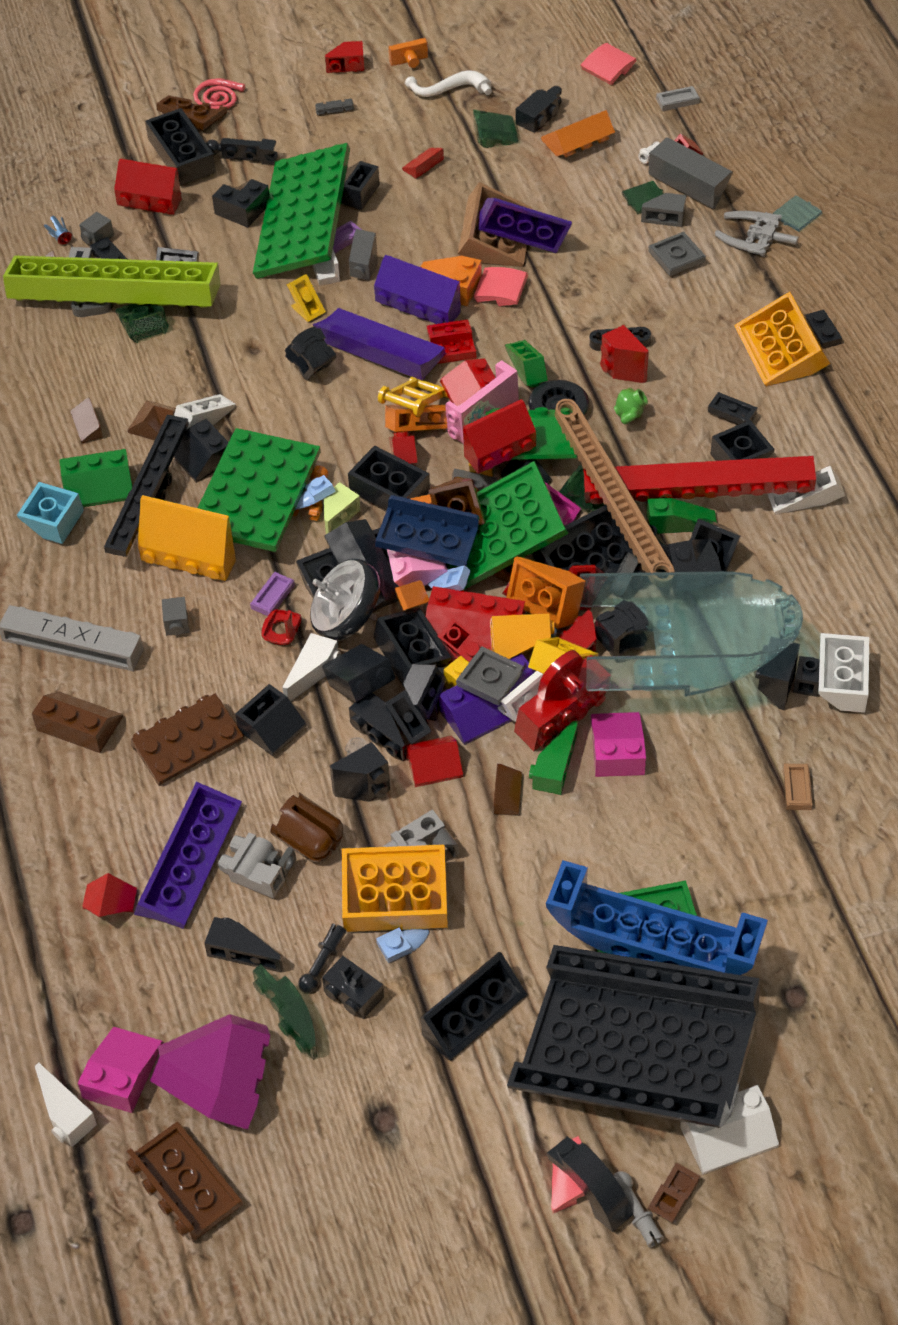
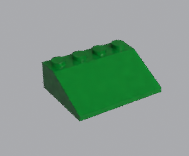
M544 407L528 410L536 430V447L512 459L577 458V454H574L573 447H570L569 440H566V435L562 433L561 426L556 420L555 410H548ZM493 408L490 411H486V415L491 414L501 408ZM562 408L560 410L564 415L573 413L569 408Z

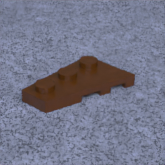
M170 95L156 103L157 111L164 114L182 108L194 127L205 130L227 114L226 106L213 109L210 108V103L193 104L190 99Z

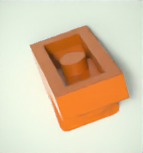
M421 580L395 588V593L403 611L411 610L429 601Z

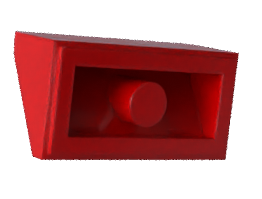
M429 148L403 166L402 170L417 179L444 160V149Z

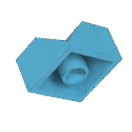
M38 482L18 512L17 517L42 538L63 544L84 509L78 493Z

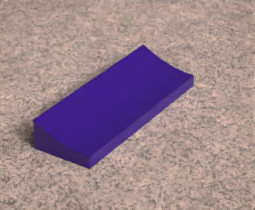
M337 308L326 319L313 324V327L321 328L326 337L324 339L326 344L419 380H423L445 355V347Z
M196 781L140 897L134 915L156 919L182 929L184 928L242 801Z

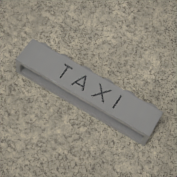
M9 605L0 622L2 641L129 671H134L144 650L141 635L115 630L112 627H102L90 622L76 621L68 617L50 615L46 612H37L25 607Z

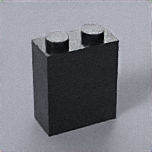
M362 643L322 666L329 686L355 702L396 679L389 659Z

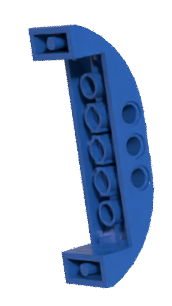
M562 860L546 901V908L562 927L588 945L608 954L736 975L747 973L753 968L768 923L767 919L742 912L737 928L589 885L587 884L588 867Z

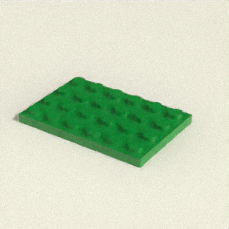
M235 428L197 508L229 516L234 543L276 552L318 460L321 448L313 444Z
M534 461L477 492L486 523L479 525L478 533L466 566L470 573L464 590L514 563L515 557L524 558L568 534L540 470ZM446 563L447 570L460 567Z

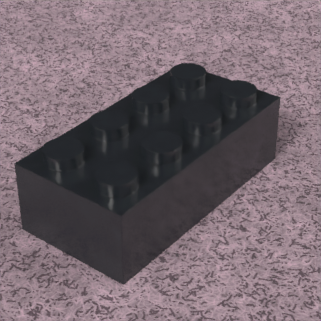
M182 108L145 120L149 142L166 166L177 168L180 185L216 173L213 152Z

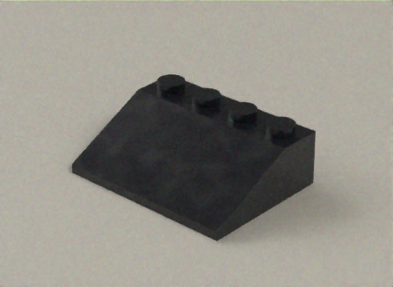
M607 505L565 525L568 532L567 535L532 553V556L536 562L566 571L572 566L595 565L608 575L603 583L605 584L614 579L624 557L628 552L633 554V549L629 548L628 541H625L624 534H621L620 527L616 525V520L612 519V514L608 512Z

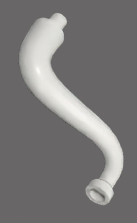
M471 70L459 72L433 86L425 88L418 86L417 80L413 76L405 80L407 88L422 97L435 96L462 85H473L478 92L485 93L486 95L492 93L491 81L483 74Z

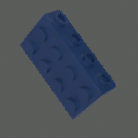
M391 495L376 538L375 547L451 565L467 566L478 533L480 518L478 515Z

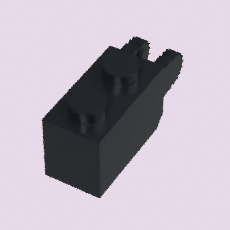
M555 85L547 91L543 89L536 90L515 108V124L533 133L542 128L558 113L559 105L562 103V98L559 96L562 94L561 87Z

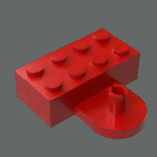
M575 650L564 653L544 672L539 683L537 695L519 707L514 732L533 752L539 747H546L553 737L558 733L560 734L572 721L576 719L580 721L587 715L588 710L594 706L599 707L605 701L611 673L592 655L583 660Z

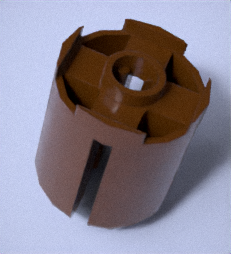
M300 792L299 797L292 795L279 811L282 812L277 826L273 823L271 825L270 832L273 836L289 847H292L311 862L316 863L326 860L331 856L332 851L330 849L335 851L343 836L341 820Z

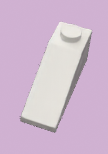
M219 394L177 405L174 416L188 418V428L204 419H207L214 425L232 411L236 404Z
M828 466L815 472V491L808 493L787 492L782 495L769 493L768 496L774 513L779 514L822 506L844 497L845 493L839 477L832 467Z
M310 634L283 685V694L290 701L325 677L322 666L341 655L340 651H338L337 641L316 634Z
M38 1063L35 1065V1069L53 1125L51 1131L60 1142L66 1141L73 1147L97 1125L93 1112Z

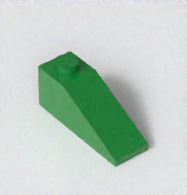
M526 340L505 344V349L521 381L526 386L536 387L541 382L548 381L544 356Z
M673 498L648 499L647 523L657 528V534L693 532L698 518H707L717 523L715 510Z
M572 721L538 755L536 765L531 764L529 779H532L533 790L562 795L578 735V721Z

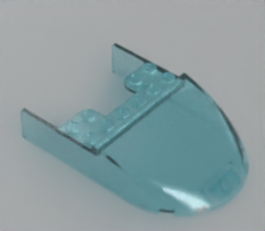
M725 571L580 574V578L586 581L580 607H615L623 600L632 601L643 611L649 621L647 628L648 631H653L656 656L587 657V691L684 690V697L705 693L742 679L764 666L792 644L802 628L803 613L796 598L792 594L787 595L784 593L782 586L768 579L764 582L753 579L752 574Z

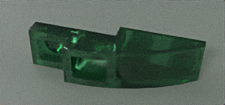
M260 964L253 970V985L259 994H265L270 999L272 1007L278 1012V1027L281 1032L287 1037L290 1035L295 1040V1045L302 1054L307 1053L314 1060L318 1057L315 1031L309 1010L302 996L286 975L279 981H276Z

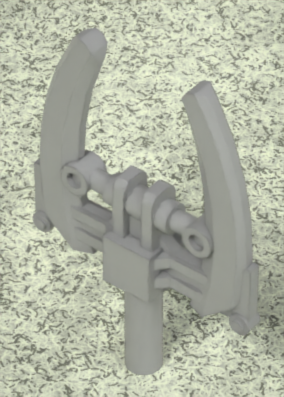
M732 211L724 213L725 219H749L756 221V224L750 225L747 231L749 238L746 241L731 237L719 230L715 231V236L721 241L738 249L761 256L766 255L765 250H768L773 240L797 245L799 240L797 236L775 232L776 227H779L778 221L782 220V215L767 212ZM755 238L759 239L758 243H753V240Z

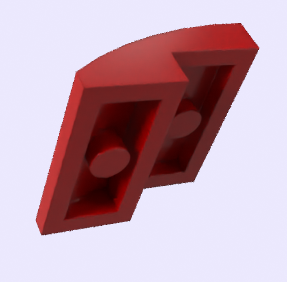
M469 320L426 325L429 342L445 347V355L437 364L477 358Z

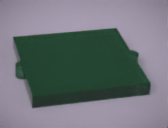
M654 181L622 191L628 206H631L637 215L642 213L643 203L663 194V189H660Z

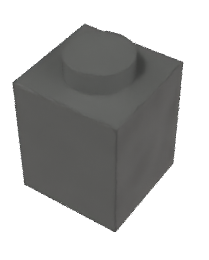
M95 212L79 224L81 238L86 244L92 245L106 237L110 239L114 236L111 220L99 212Z
M185 597L161 599L166 636L189 633L188 610Z

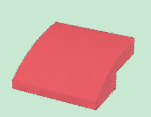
M605 43L594 50L583 61L581 68L602 81L613 85L621 73L626 75L637 60L614 46Z
M487 267L483 271L474 298L476 302L496 300L498 306L518 304L528 274L527 272L512 268Z

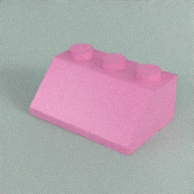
M387 550L394 583L399 586L421 580L425 586L448 571L446 563Z

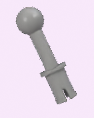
M623 1171L616 1172L613 1176L623 1189L635 1216L632 1222L633 1226L638 1228L649 1248L656 1246L652 1236L655 1237L658 1244L664 1240V1237L652 1219V1212H645L631 1189L633 1185L631 1176Z

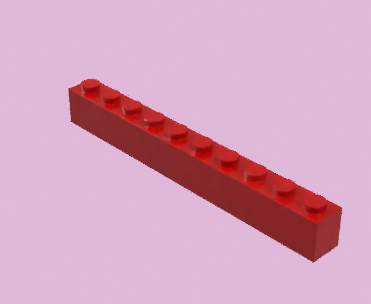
M814 456L614 466L633 500L639 502L657 498L693 499L695 497L715 498L717 496L738 497L748 494L760 496L767 493L778 495L787 492L808 493L815 491L816 484ZM584 469L585 503H603V498H600L599 491L595 489V484L591 483L590 476H587L586 469Z

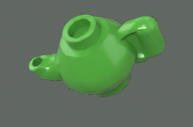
M632 388L623 389L618 394L614 410L621 417L623 424H628L641 417L644 411L643 406L648 404L647 397L641 389L635 391Z

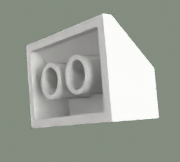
M821 633L818 694L840 711L865 713L869 685V637Z
M758 1085L737 1093L732 1115L721 1128L684 1121L680 1123V1128L702 1175L779 1147L770 1108Z

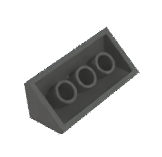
M668 137L649 152V175L713 209L716 208L733 171Z

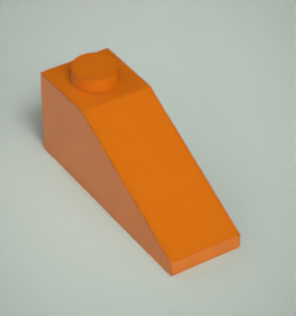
M385 405V427L394 432L448 429L446 405H427L419 417L413 415V410L406 407Z

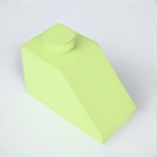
M340 482L334 486L336 492L324 498L326 534L349 521L361 511L359 495Z

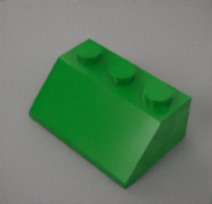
M126 449L59 459L63 489L78 493L83 507L125 501L132 489L131 472Z

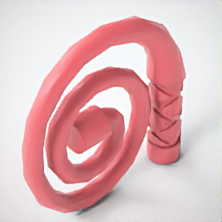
M223 78L209 79L202 82L195 89L193 96L197 104H202L198 98L199 92L205 87L215 86L203 93V100L205 103H210V108L219 109L220 106H226L228 109L237 100L235 92L231 89L244 92L245 84L224 80ZM220 90L219 92L213 93L210 100L207 98V96L211 92ZM221 91H226V92H228L229 94H231V96H232L231 102H229L228 104H226V103L228 102V100H229L228 94L225 93V92H221ZM220 96L225 97L224 100L218 102Z

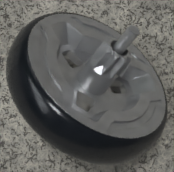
M348 559L335 566L322 582L317 579L313 580V584L318 589L312 600L310 620L313 629L318 635L342 641L357 633L369 618L376 620L377 616L373 614L380 594V578L378 572L370 563L361 559Z

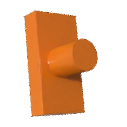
M425 38L388 46L391 66L408 63L409 67L415 68L419 65V60L428 58V45Z

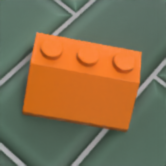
M605 110L544 135L541 139L556 156L564 154L565 157L575 154V149L581 147V150L592 147V142L596 140L598 143L609 140L608 135L615 133L608 112Z

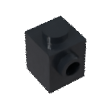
M799 656L793 693L817 697L819 659Z

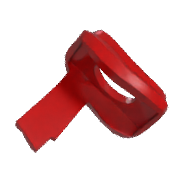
M273 610L263 623L261 630L262 638L278 645L290 644L302 620L301 614L291 612V610ZM277 622H284L286 633L277 634L272 630V627Z

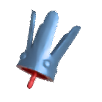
M51 216L57 231L47 224L44 225L45 229L55 237L60 245L67 244L71 240L72 234L67 230L63 217H61L62 226L55 216Z

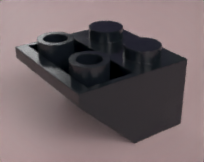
M359 161L349 167L346 172L341 204L362 210L380 185L379 166Z
M268 684L235 713L237 727L241 733L272 756L279 752L307 726L289 698L271 684Z

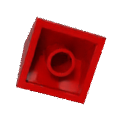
M452 735L405 745V753L415 787L463 778L457 741Z

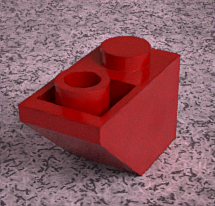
M363 41L342 42L325 55L326 73L365 71Z
M407 431L394 432V437H389L392 454L410 464L418 463L414 436Z
M588 610L583 616H578L573 626L568 631H563L559 638L596 652V633L592 612Z
M454 618L438 635V638L458 657L462 656L469 663L482 646L490 650L485 643Z

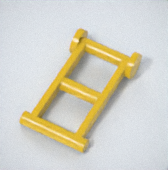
M411 377L408 382L391 390L389 387L383 386L379 391L377 400L381 404L389 401L413 410V415L419 417L423 413L425 406L443 397L448 398L443 387ZM418 387V388L424 389V390L429 391V392H432V393L428 394V393H425V392L416 390L415 388ZM404 394V395H407V396H409V397H412V398H415V399H418V400L413 401V400H410V399L401 397L400 395Z

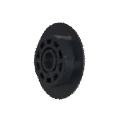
M551 380L538 385L531 392L528 406L530 410H535L538 407L555 410L558 401L571 399L575 401L583 415H585L589 409L590 402L586 391L578 384L567 380Z

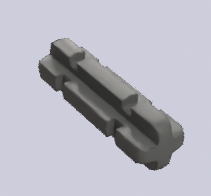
M351 98L344 99L343 102L342 100L328 101L326 104H323V102L315 104L317 115L325 114V112L327 114L343 112V109H346V111L354 109Z

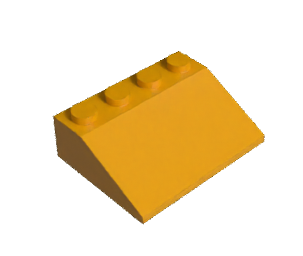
M791 292L786 293L734 325L765 386L810 376L831 364Z
M142 495L138 534L140 559L150 564L154 563L170 569L183 570L191 574H199L211 579L226 581L236 562L229 516Z
M445 845L342 849V919L346 931L448 928Z

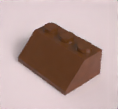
M59 691L44 695L32 712V717L37 731L101 753L122 720L123 714Z

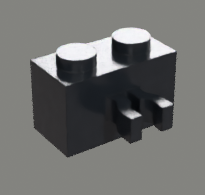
M342 956L322 977L324 993L330 999L340 1001L352 1015L357 1014L363 1019L384 998L383 984L345 956Z

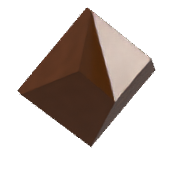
M146 400L128 428V433L155 440L167 414L174 416L176 408Z
M456 478L429 489L433 505L476 514L480 518L479 525L486 523L473 479Z

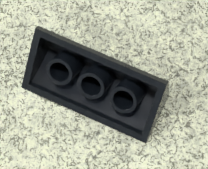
M501 952L495 954L421 1017L422 1036L447 1060H452L527 995Z

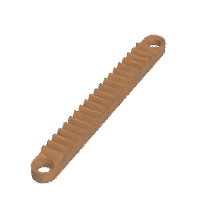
M571 399L558 401L555 417L561 426L562 433H565L566 440H569L570 447L574 449V454L578 455V460L582 462L583 469H586L587 476H590L591 483L595 484V489L599 491L600 498H603L604 505H607L608 512H611L612 519L616 520V525L620 527L621 534H624L625 541H628L629 548L633 549L634 556H637L638 563H641L642 570L646 571L653 584L667 586L671 583L674 576L673 565L578 405ZM562 408H569L573 413L564 415L560 410ZM664 569L667 571L668 576L664 578L659 577L656 571Z

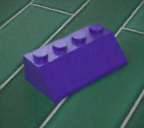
M497 198L486 199L479 217V230L553 253H557L572 225L571 221Z
M388 255L383 257L374 284L376 302L435 324L455 321L461 313L460 281Z
M522 653L510 659L524 666V672L508 694L535 673L534 669L528 667L529 662ZM457 685L442 692L439 696V712L464 745L513 721L498 710V705Z

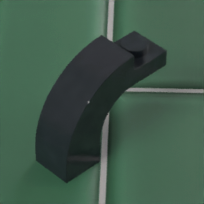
M567 1136L547 1152L549 1161L565 1172L579 1186L590 1203L594 1217L609 1230L614 1232L634 1215L630 1203L616 1178L601 1159L583 1142L578 1145Z

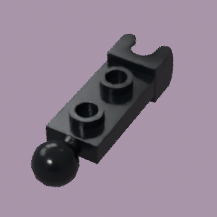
M222 138L220 144L214 139L206 142L214 155L222 152V159L261 162L262 165H275L278 153L274 151L277 142L272 139L254 141Z

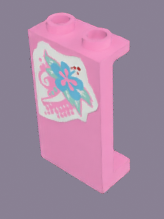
M502 360L495 365L496 378L460 406H456L450 401L446 403L447 431L451 438L464 444L463 426L486 416V411H490L493 408H503L519 400L517 370Z

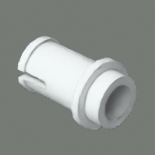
M654 142L648 148L641 149L638 155L639 160L644 164H649V152L660 143Z

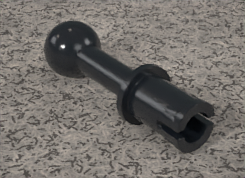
M332 923L323 942H319L318 947L321 949L309 973L303 974L298 981V987L303 993L312 994L318 989V976L330 954H337L336 949L347 932L342 926H336V924Z

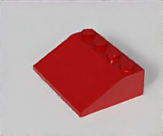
M433 586L425 617L437 636L454 618L492 651L491 617L525 615V601ZM442 642L446 650L452 657L451 661L448 663L451 664L458 658V656L444 642Z

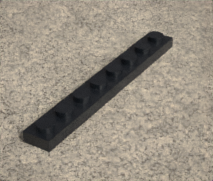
M167 414L104 545L105 553L123 557L128 556L139 532L141 497L144 495L155 498L189 426L188 418Z

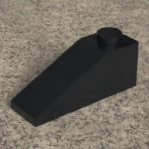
M227 917L213 918L204 942L208 957L282 973L281 955L241 923Z

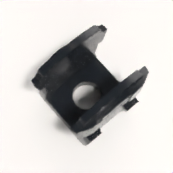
M311 327L302 331L285 349V357L300 369L299 371L305 380L310 379L320 370L330 366L337 358L334 350L327 346L324 340L326 337L321 328Z
M623 600L614 607L613 611H606L597 616L595 620L596 638L607 649L612 658L617 659L626 651L637 650L646 646L648 638L644 632L648 631L649 621L636 604L632 601Z

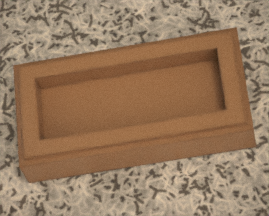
M784 764L783 776L786 810H812L809 764Z

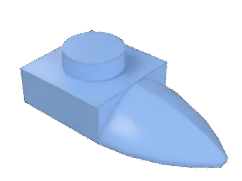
M324 475L312 480L311 483L305 486L306 491L301 495L296 509L311 506L336 492L333 484Z
M465 565L449 569L446 573L428 583L431 588L435 586L459 591L464 590L470 570Z
M397 928L376 938V942L385 959L390 963L418 949L426 940L429 930L407 929L401 931L400 928Z

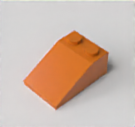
M456 256L425 261L421 265V268L460 281V305L468 307L482 276L481 260L466 256Z
M517 556L514 558L506 598L525 601V610L531 614H549L550 620H554V627L559 629L573 624L578 617L586 581L569 571Z

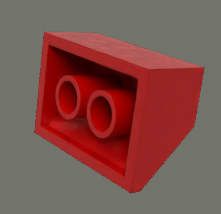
M119 159L114 188L117 205L174 215L182 200L177 168Z
M520 399L463 426L464 457L479 474L536 447V430L524 401Z

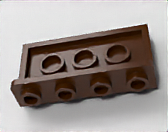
M214 693L211 696H202L196 701V704L190 707L184 706L180 708L174 716L168 719L164 717L158 720L148 730L141 729L137 731L133 738H131V747L138 752L159 786L243 740V734L217 694Z
M178 1121L135 1152L131 1148L126 1151L129 1159L126 1161V1165L134 1176L139 1173L144 1180L141 1183L150 1196L153 1194L157 1196L160 1200L157 1203L166 1216L171 1214L175 1219L173 1224L182 1237L187 1235L192 1242L243 1206L240 1197Z

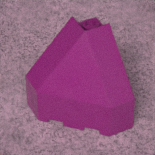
M229 1014L158 1046L160 1057L150 1081L206 1117L248 1130L258 1105L259 1094H256V1089L263 1078L266 1060L262 1059V1053L264 1048L269 1045L270 1033L267 1025Z

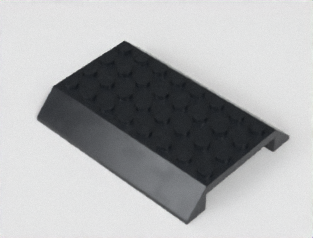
M553 945L546 966L550 981L523 1063L514 1062L507 1087L525 1092L721 1128L732 1115L757 1023L760 978Z

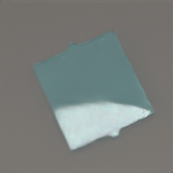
M794 196L773 212V214L782 215L781 221L784 225H788L799 232L820 216L822 211L811 205V202H806L800 197Z

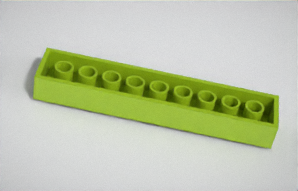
M14 255L3 275L7 299L55 300L57 302L76 301L78 303L86 301L100 304L112 302L117 304L137 303L138 305L157 304L159 306L178 305L184 307L191 305L208 307L212 306L221 285L218 263Z

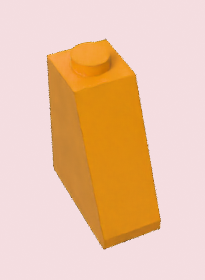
M549 614L492 616L490 619L492 651L508 659L521 653L524 654L534 649L536 640L551 638V634H554L555 630L554 620H550Z

